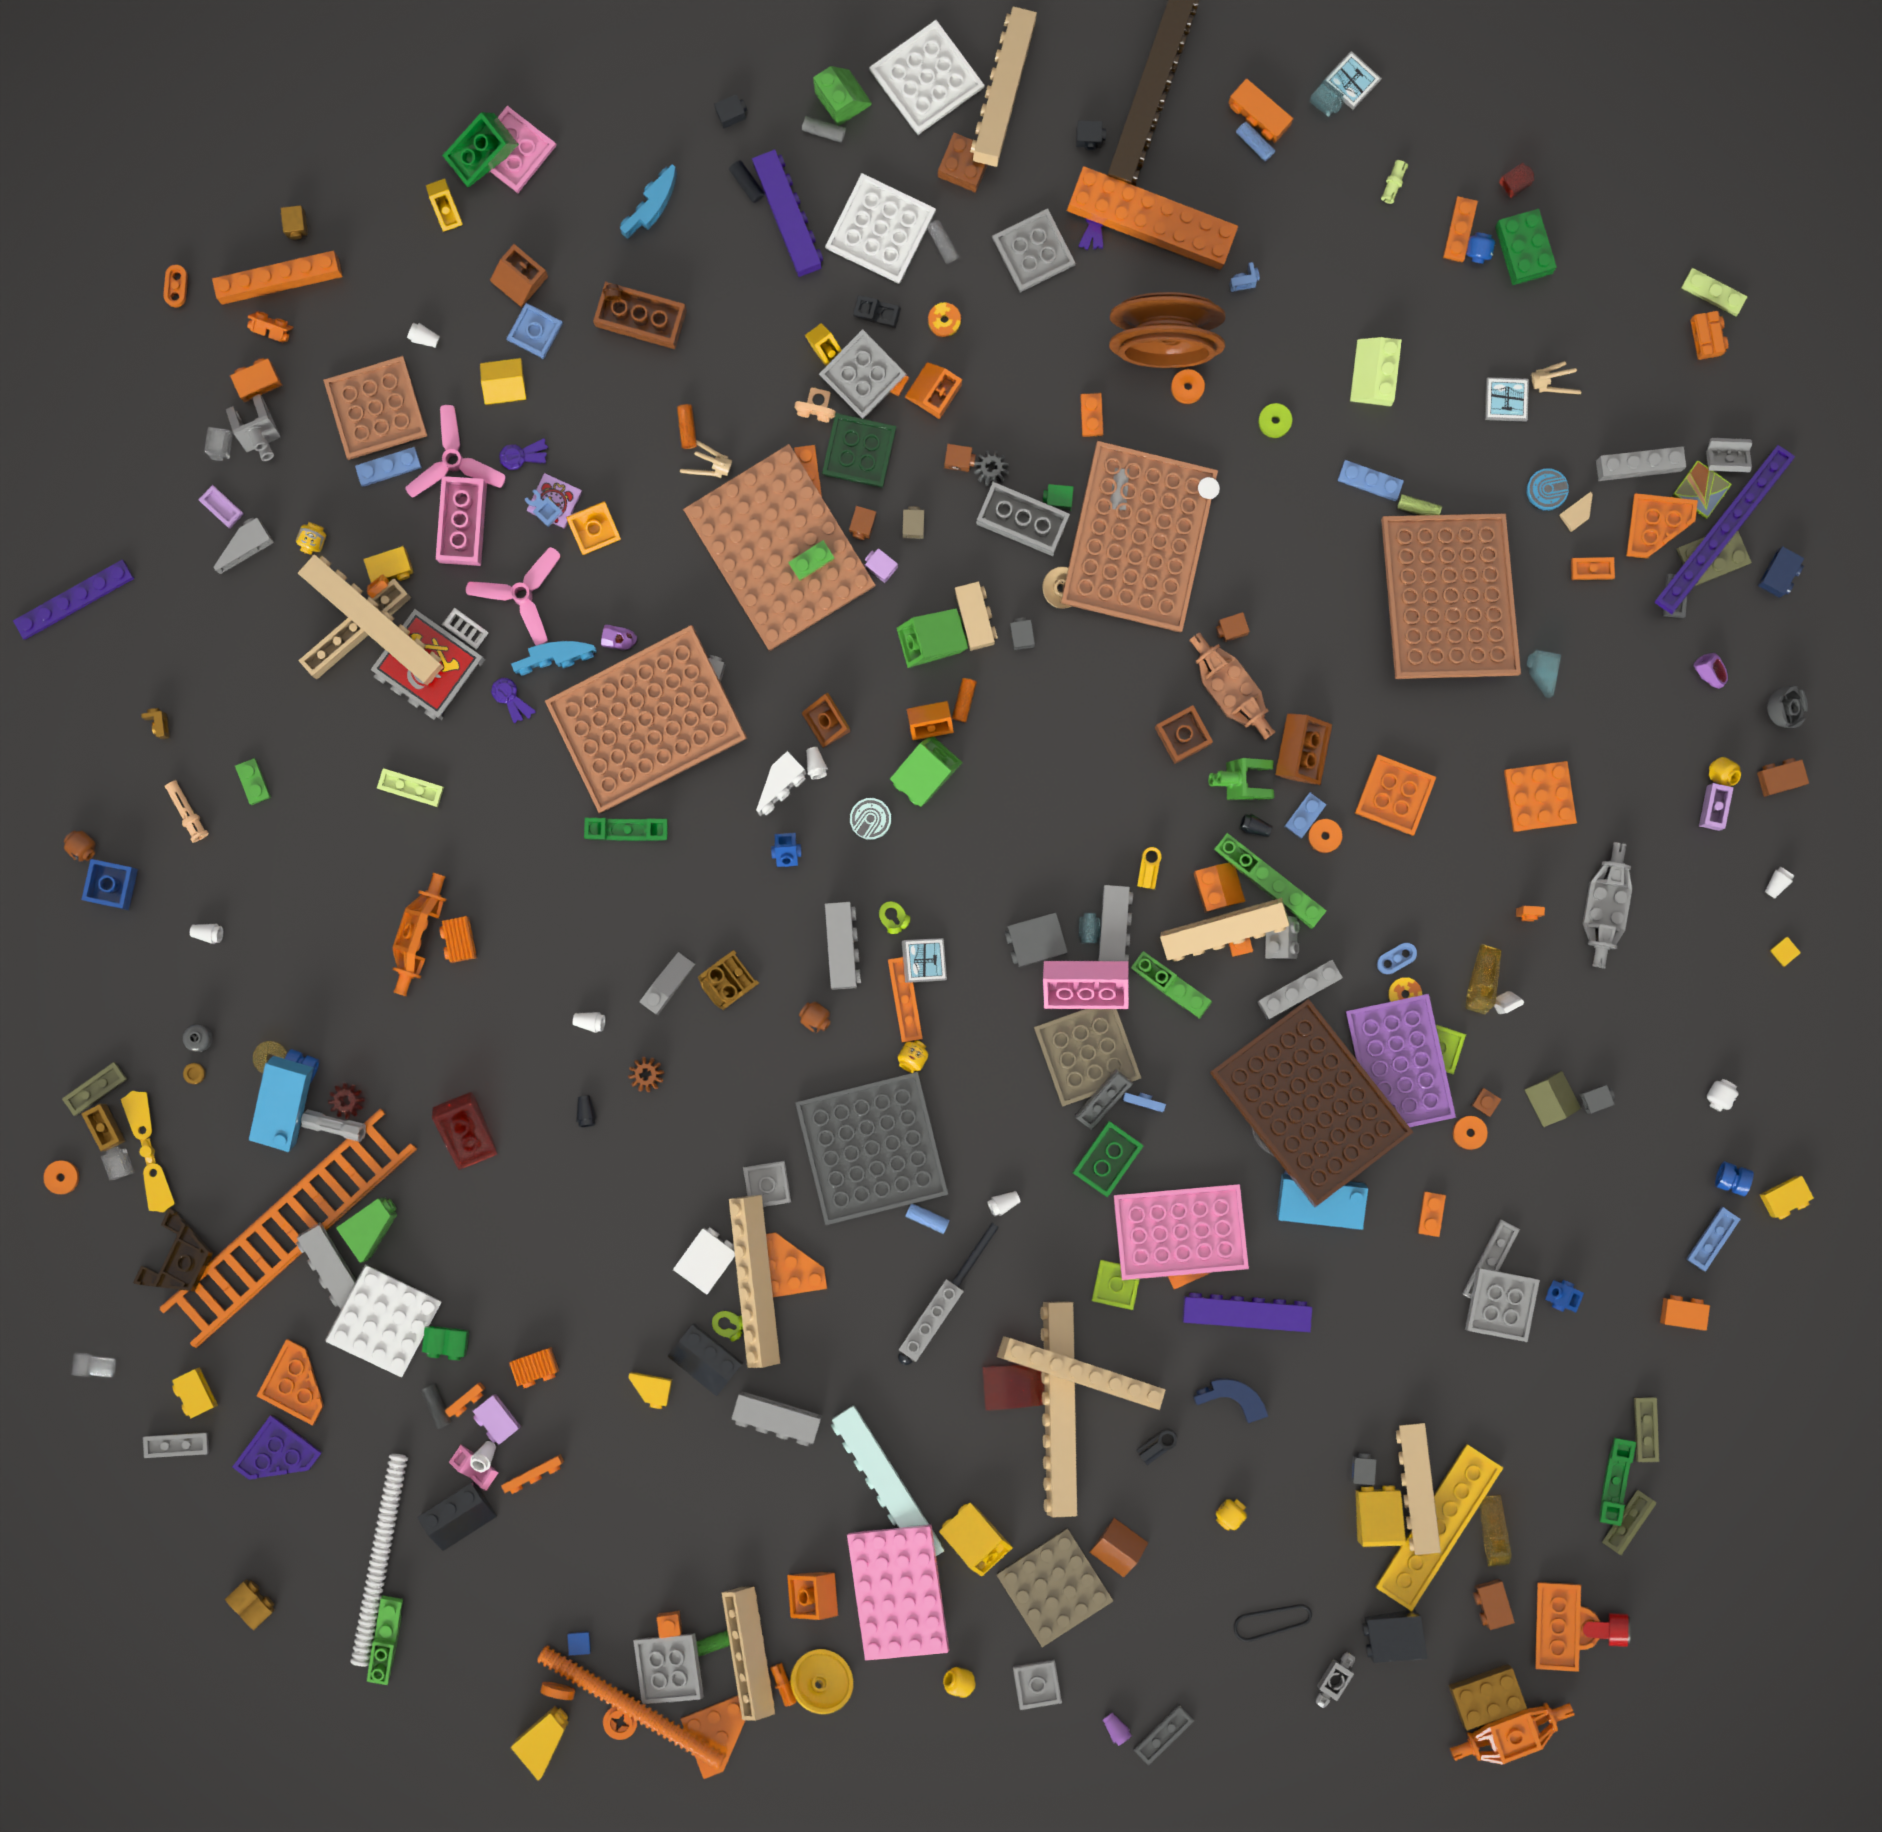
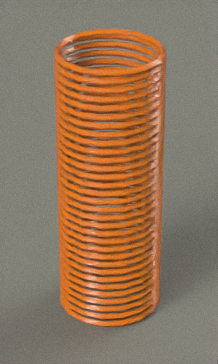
M689 404L677 407L681 444L684 449L697 446L692 405Z
M962 678L952 719L967 722L976 681Z

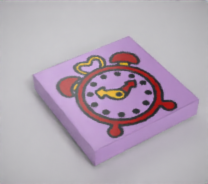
M544 473L536 490L540 493L542 501L548 497L563 512L553 524L565 529L568 524L566 517L572 515L582 490ZM534 494V496H533V498H532L531 501L536 500V495H535V494ZM529 505L527 512L534 514L533 511L536 507Z

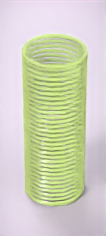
M1402 494L1398 509L1406 512L1409 511L1416 515L1419 514L1420 516L1440 515L1442 506Z

